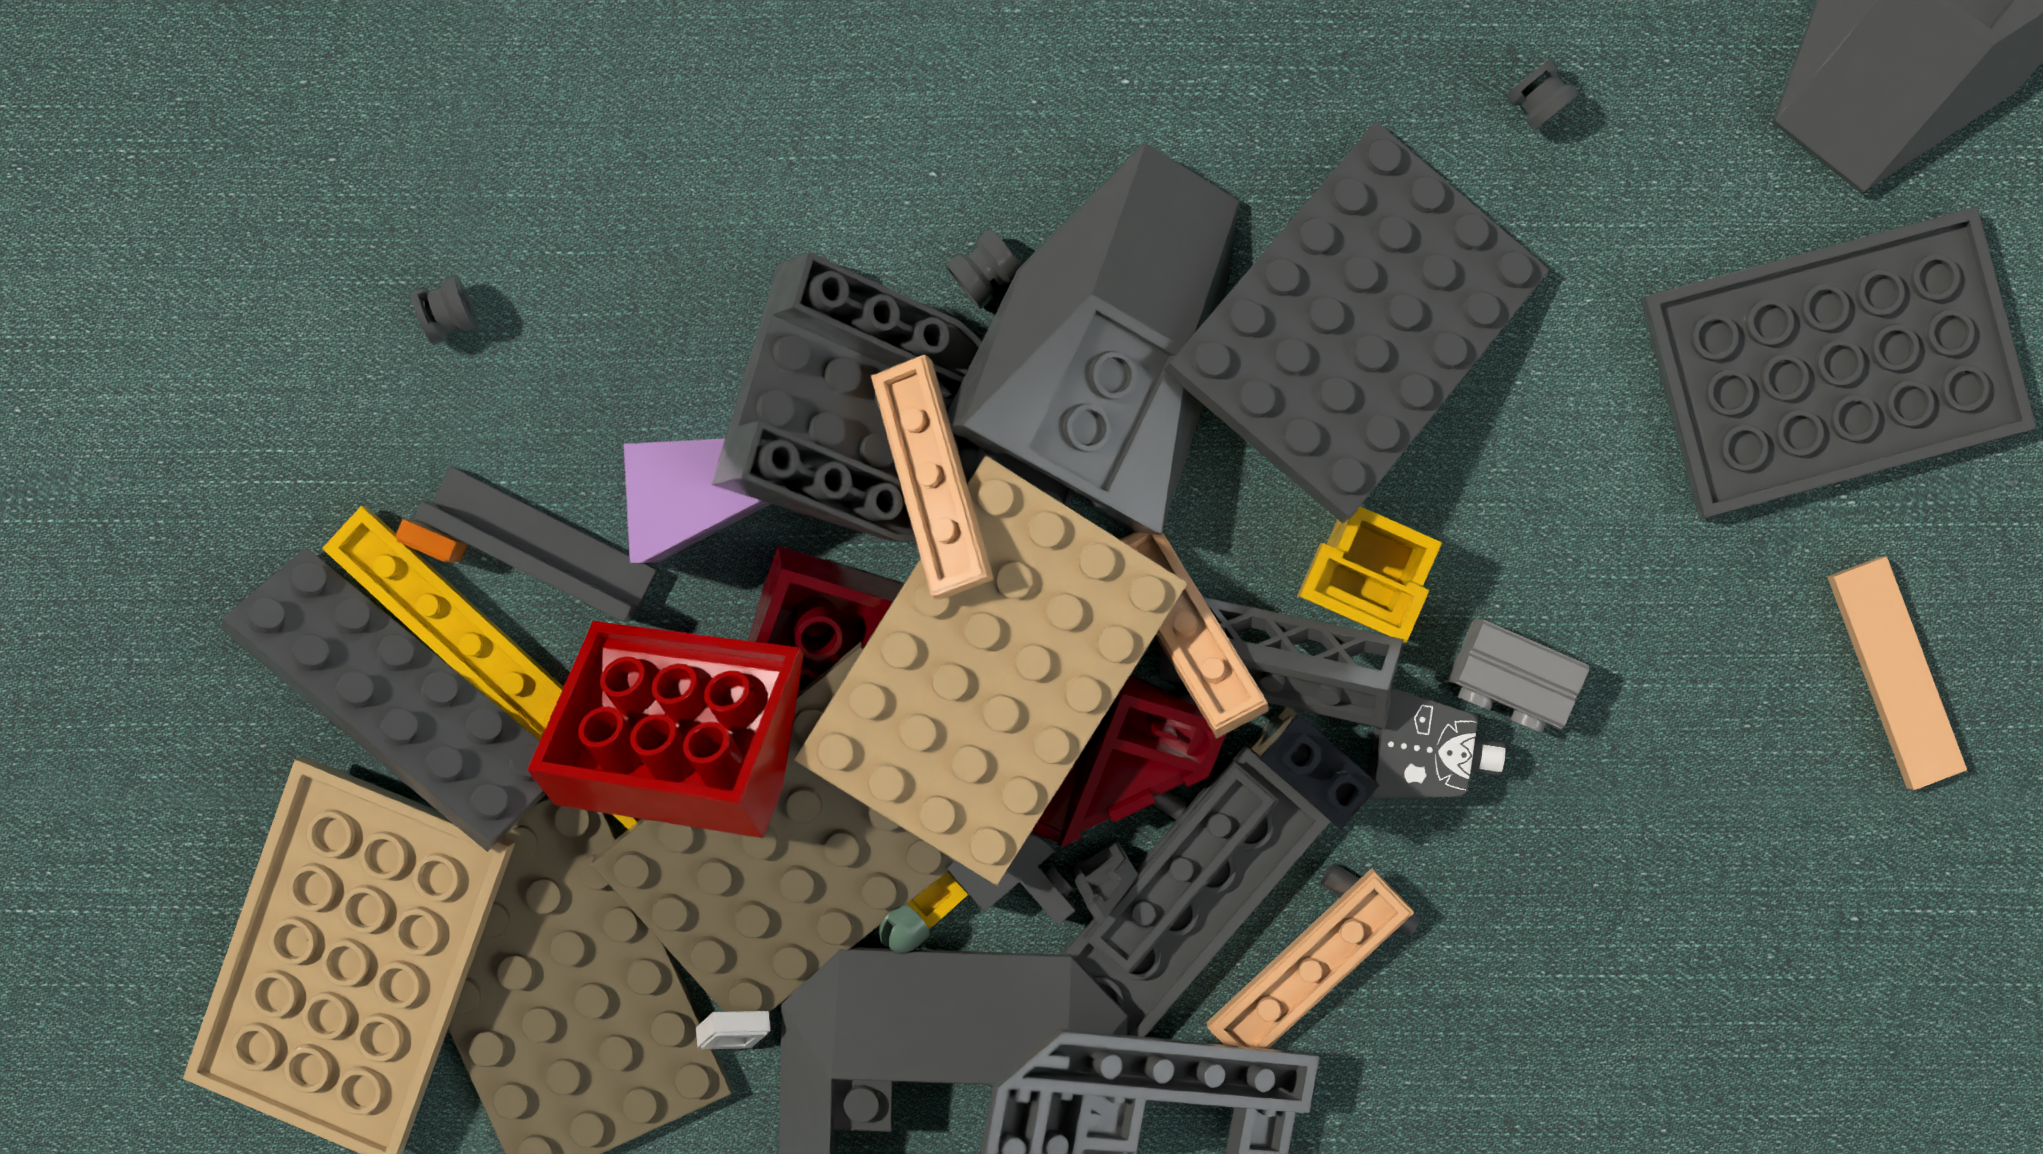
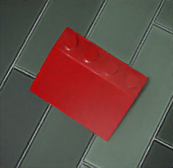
M592 621L527 771L550 800L558 806L764 838L784 785L804 654L799 647Z

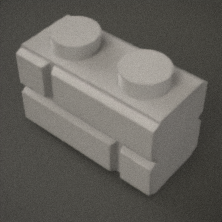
M1474 619L1449 674L1448 681L1462 687L1458 698L1490 711L1495 701L1514 710L1511 721L1542 734L1546 724L1559 729L1566 725L1575 704V698L1579 694L1589 672V665L1483 619Z

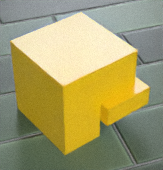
M1360 506L1345 523L1342 524L1337 519L1327 544L1320 543L1297 596L1381 634L1404 639L1403 643H1407L1430 591L1421 586L1425 583L1442 542Z

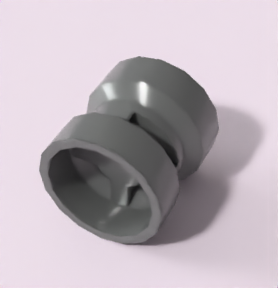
M989 229L977 238L976 247L969 256L967 254H957L945 264L959 286L980 310L994 299V288L1000 287L1003 284H1011L1017 270L1021 266L1013 253L992 229Z

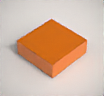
M402 519L395 538L398 539L397 542L443 562L461 561L468 545L439 529L412 519Z

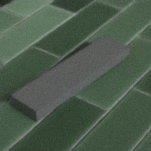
M1232 761L1137 872L1138 876L1108 917L1099 924L1095 921L1083 935L1084 939L1129 976L1279 800L1238 764Z

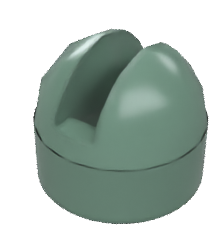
M907 904L901 905L889 912L879 927L881 942L886 947H890L895 953L910 952L930 936L926 923Z

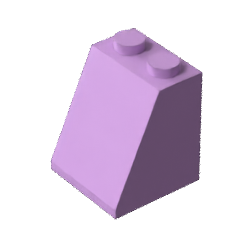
M725 439L624 444L630 563H658L770 505V503L711 485Z

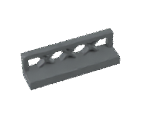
M450 466L433 502L421 501L414 515L415 518L622 622L634 621L659 571L646 563H630L629 554L456 467Z
M1203 597L1268 703L1385 728L1390 712L1392 684L1402 654L1404 639ZM1255 628L1265 630L1271 638L1254 644L1242 641L1237 633ZM1305 640L1321 642L1327 651L1316 656L1299 653L1294 645ZM1159 643L1160 679L1184 684ZM1362 652L1386 656L1382 671L1357 666L1351 657Z

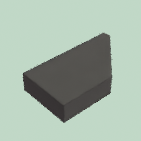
M1113 839L1070 866L1071 868L1069 869L1088 909L1098 924L1108 917L1138 876L1117 839L1115 841Z

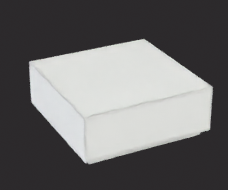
M769 1011L712 1012L696 1027L697 1047H701V1049L751 1048L770 1032Z

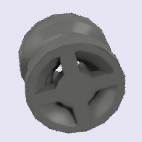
M1552 58L1547 60L1505 95L1511 104L1521 105L1527 113V123L1533 131L1580 94L1573 85L1564 84L1558 77V66ZM1545 74L1548 79L1525 97L1522 91L1541 75Z
M457 275L444 278L442 285L435 289L429 290L421 287L411 292V299L424 333L433 345L446 341L448 333L460 329L464 332H470L478 329V321L473 305Z

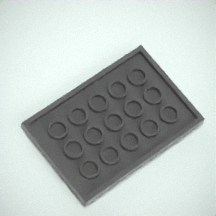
M1375 121L1165 367L1164 371L1343 524L1353 516L1548 273L1549 269Z
M1978 207L1640 298L1698 518L1711 517L2036 429Z

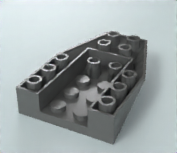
M1816 0L1772 124L1859 193H1863L2014 94L2043 62V0Z
M1142 144L1017 270L947 411L952 432L990 453H1007L1090 499L1088 507L1133 532L1161 535L1204 406L1168 375L1164 369L1225 298L1239 200L1150 145Z
M811 252L778 264L711 485L888 541L916 542L871 376L925 355L933 362L947 412L982 341L961 321ZM953 433L967 483L984 456H987L1069 508L1074 490L1007 453H990Z

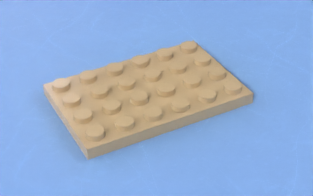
M984 456L967 486L994 580L938 600L931 596L920 558L794 760L993 884L998 885L1186 587L1187 582L991 458Z
M305 756L295 759L183 1079L357 1153L403 1154L515 842L502 837L487 852L444 815L433 808Z

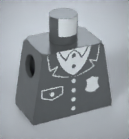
M1392 688L1390 712L1385 728L1374 726L1367 774L1380 786L1371 796L1381 799L1466 796L1470 772L1494 776L1501 775L1505 761V743L1475 738L1478 724L1477 715Z

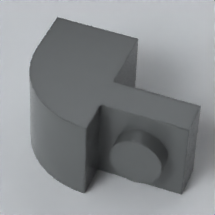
M1032 831L998 885L993 884L956 860L947 867L949 872L984 912L1019 882L1057 925L1075 911L1074 903L1069 898L1076 891L1072 884L1054 864L1047 870L1041 866V863L1055 852L1054 845L1046 837Z

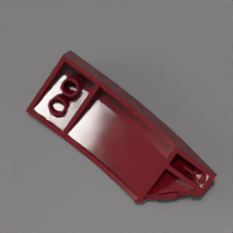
M778 546L759 598L748 641L799 647L804 654L798 692H800L860 642L864 645L867 644L904 584ZM1130 674L1035 824L1032 832L1059 843L1061 848L1082 838L1081 832L1111 818L1114 823L1155 803L1154 797L1185 783L1189 787L1209 777L1226 734L1216 738L1197 706Z

